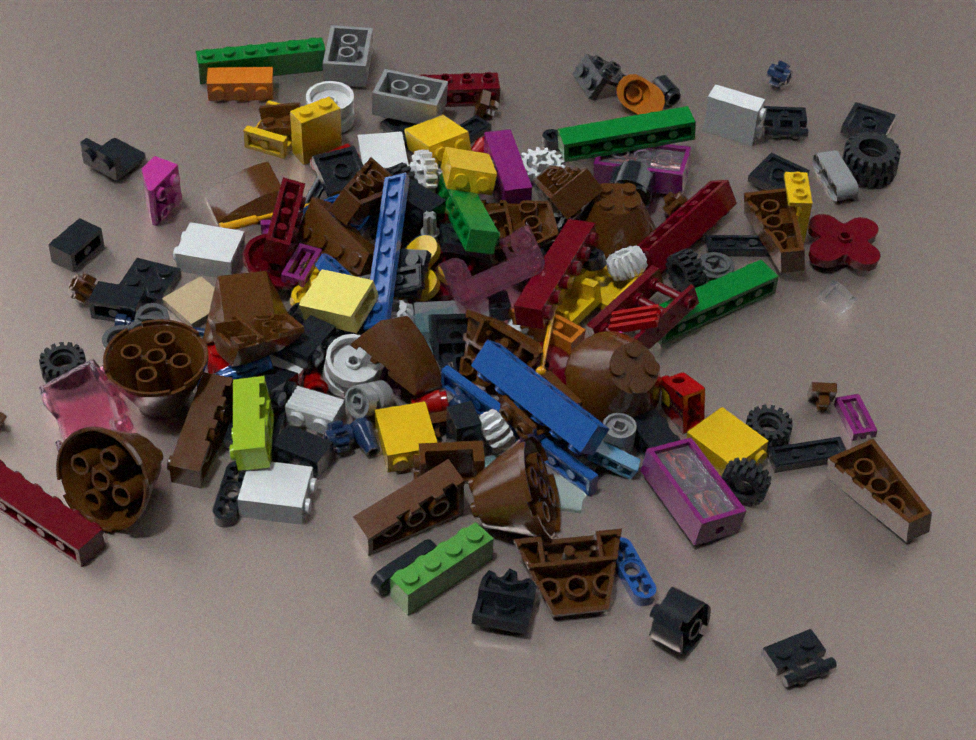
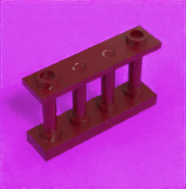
M651 265L586 325L588 333L591 336L596 333L609 331L608 326L611 324L610 318H613L611 315L613 311L655 305L656 303L649 299L656 292H659L673 299V301L666 308L660 306L661 314L658 327L640 330L634 336L635 339L650 350L699 304L695 286L691 284L681 293L665 285L660 269Z

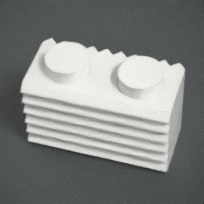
M301 386L296 387L285 406L286 421L294 426H305L307 429L311 428L323 434V431L329 430L328 423L341 421L346 414L344 399Z

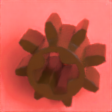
M670 191L663 198L665 205L662 208L671 216L689 199L680 191L677 194H673Z
M84 272L82 276L76 274L68 286V290L73 292L70 297L84 304L85 300H89L96 286L94 283L97 278Z

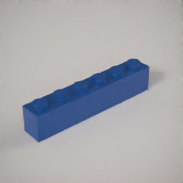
M487 340L471 365L478 371V377L488 383H494L497 392L503 396L506 395L508 397L509 395L514 399L513 403L523 411L528 410L532 414V420L542 426L547 425L550 428L549 433L559 440L564 439L569 443L568 448L578 455H582V453L593 455L610 430L500 343Z

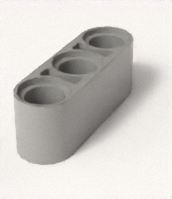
M837 150L815 153L813 155V168L834 202L858 197V184Z

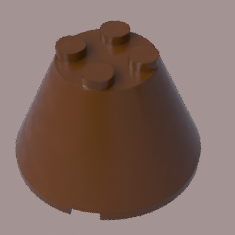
M600 184L604 190L588 202L581 213L574 219L595 223L596 233L599 234V242L595 248L604 252L606 260L615 251L629 246H637L656 229L634 184Z
M148 320L141 322L142 326L129 331L128 328L122 330L109 342L104 351L103 367L108 380L135 404L142 414L152 417H165L167 419L177 417L179 411L187 404L207 367L209 353L206 342L199 336V332L196 329L174 320Z
M613 331L596 333L580 342L574 348L566 363L564 375H566L567 387L582 401V408L602 423L607 416L613 413H623L635 417L656 409L659 403L662 382L660 365L651 351L634 337Z
M91 426L73 432L64 440L57 455L56 475L57 480L61 479L66 493L63 497L71 509L78 510L91 523L96 522L99 524L103 531L112 532L113 530L126 529L141 518L160 475L161 462L164 457L159 448L155 447L149 439L138 433Z
M533 434L524 435L476 476L469 478L468 485L474 498V502L471 503V511L475 519L480 518L485 528L527 537H541L542 540H553L559 538L555 534L561 531L562 527L560 498L554 473L548 474L544 462L549 460L536 436Z

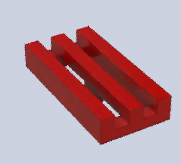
M659 304L613 311L611 314L613 318H610L611 324L608 326L609 331H621L624 333L658 327L661 308Z

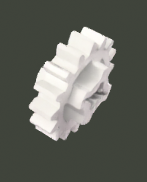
M536 147V151L528 149V154L521 153L530 182H533V179L549 166H561L563 169L566 167V163L562 160V155H556V150L548 151L547 147L544 150Z
M429 150L414 151L415 155H412L413 162L409 164L411 172L414 171V177L418 180L419 184L436 194L435 188H437L439 183L438 165L435 163V158H432V152H429Z

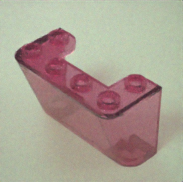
M529 224L517 229L512 235L500 239L499 243L508 261L477 275L471 276L466 263L459 258H452L440 263L433 270L441 286L461 305H470L542 272L545 260ZM509 242L514 253L510 252V250L508 249Z
M94 359L39 387L44 406L57 420L63 442L73 432L85 427L95 426L132 433L131 430L134 429L131 419L125 413L128 411V407L119 395L121 392L108 380L103 365L99 366ZM61 440L55 442L58 452L62 445Z

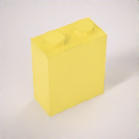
M322 269L313 280L306 295L302 297L299 307L305 321L312 315L336 326V329L357 333L378 300L379 295L373 280Z

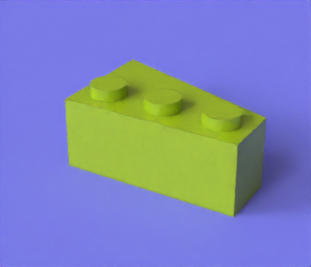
M265 376L234 379L233 428L231 430L233 444L230 445L231 460H236L238 471L270 467L274 413Z

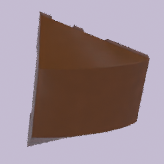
M267 161L246 168L224 179L204 194V197L218 225L221 222L226 223L253 215L258 217L273 213L281 184Z
M481 200L495 227L500 232L499 245L495 246L494 254H490L493 268L525 258L529 254H533L534 251L540 248L543 249L553 243L559 235L551 201L522 200L520 204H509L506 200H500V203H487L486 200Z
M267 271L217 276L208 317H216L217 321L232 320V316H240L243 320H254L255 315L288 313ZM207 319L203 341L207 345H214V339Z
M466 309L468 327L467 333L463 335V340L466 341L464 356L461 357L459 373L500 403L503 395L495 390L496 385L478 377V371L471 366L486 341L490 340L500 343L531 368L543 354L539 342L505 322Z
M288 313L255 315L254 320H243L240 316H232V320L217 321L216 317H208L217 353L232 367L265 358L285 348L305 332L304 326Z
M408 316L381 320L350 345L356 350L360 347L372 357L369 361L373 364L381 363L390 370L388 372L389 376L413 395L438 390L442 387L441 373L436 359L424 336Z
M622 528L595 531L594 535L553 540H542L541 537L514 539V543L553 617L609 610Z

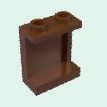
M550 370L542 375V377L582 407V401ZM506 395L501 397L499 413L516 430L520 437L533 434L541 441L551 435L549 433L550 428L547 425L542 426L532 420V414L528 410L523 411L513 403L514 400L511 401Z
M483 441L419 443V454H414V471L419 470V472H414V479L449 459L463 478L464 484H468L469 478L476 476L485 468Z

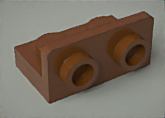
M301 103L260 106L261 122L257 128L283 136L291 135L290 111L300 108L302 106Z

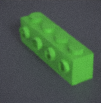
M476 522L467 528H462L455 536L439 543L435 549L426 555L419 556L414 563L396 571L390 578V598L407 615H410L492 560L494 538Z

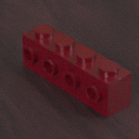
M498 72L418 75L448 81L447 103L445 107L475 106L483 89L491 92L490 100H495L500 105Z
M282 178L261 260L284 266L286 257H292L295 244L291 243V241H296L299 228L295 227V225H300L303 215L299 210L303 211L307 197H303L306 183Z

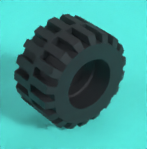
M876 132L857 133L846 141L842 159L857 184H859L858 186L880 188L882 185L887 186L894 180L901 150L899 145L894 143L893 139L887 138L886 135H880Z

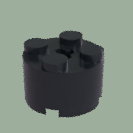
M627 160L623 161L622 165H616L613 168L609 184H634L636 191L640 194L647 208L651 203L657 179L655 173H651L648 170V166L644 163Z
M671 587L661 604L656 603L651 609L649 617L653 622L649 637L678 653L687 655L701 641L703 635L699 632L702 625L708 626L711 607L704 601L676 587Z

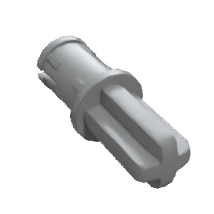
M426 211L423 214V228L420 234L421 236H432L437 241L439 229L436 227V213Z

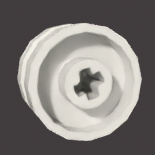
M324 81L310 87L306 93V105L322 98L330 97L341 108V133L349 130L355 122L354 94L351 88L335 81Z
M342 335L333 340L327 349L322 373L323 379L328 384L330 392L340 398H345L346 392L351 386L377 381L381 363L373 364L369 361L372 357L360 347L356 350L350 346L361 335Z

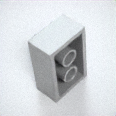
M331 25L323 60L324 81L341 82L347 86L366 87L373 52V28Z
M385 69L373 91L372 115L416 124L441 116L447 103L448 81Z

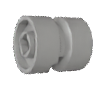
M382 380L351 386L345 395L346 408L355 418L375 415L376 409L392 407L394 403L391 387Z
M613 413L607 416L603 424L610 430L603 441L633 455L637 428L635 420L623 413Z

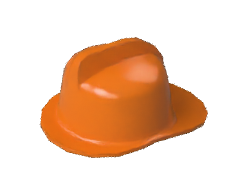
M629 74L618 83L617 97L619 102L638 115L663 110L665 98L662 90L642 76Z

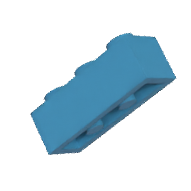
M604 441L601 442L593 455L588 454L587 460L629 480L638 472L641 460Z

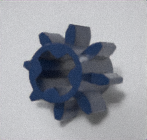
M780 60L778 64L772 63L766 75L770 79L769 83L777 88H781L782 84L787 86L793 75V71L789 70L790 65Z
M342 420L328 423L329 430L323 431V438L333 441L335 453L350 450L349 444L354 442L351 426L349 424L343 425Z

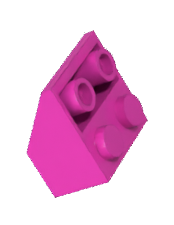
M154 156L142 168L146 205L152 225L157 226L181 203L182 193L178 164Z

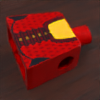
M684 372L673 376L664 375L661 377L662 409L678 430L685 434L705 419V387Z

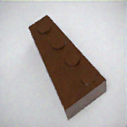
M370 157L360 171L343 188L329 210L334 214L336 220L345 225L368 217L375 211L378 212L381 207L385 177L392 175Z
M549 166L533 179V182L548 201H551V204L566 219L574 218L580 214L582 207L604 190L588 168L581 170L575 167L572 171L570 167L563 169L561 166Z
M786 188L744 193V214L780 273L805 271V248L795 207L788 205Z
M312 196L299 226L296 241L322 249V254L330 255L343 267L359 276L371 274L375 247L368 240H365L355 227H352L350 224L345 225L336 220L334 214L329 210L332 206L330 202Z
M203 373L173 455L169 457L167 462V470L170 471L172 483L202 488L224 441L233 413V378Z
M874 439L828 458L826 477L904 541L908 542L930 531L931 510Z
M448 459L353 516V534L367 555L370 556L463 516L464 480Z

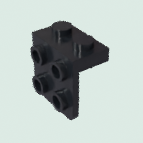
M585 54L572 73L588 98L596 100L606 84L617 87L619 81L626 76L620 70L621 66L615 61L608 62L598 55L591 56L589 54Z
M88 138L80 142L83 163L116 181L146 159L143 151L117 138L110 139L104 145H100Z

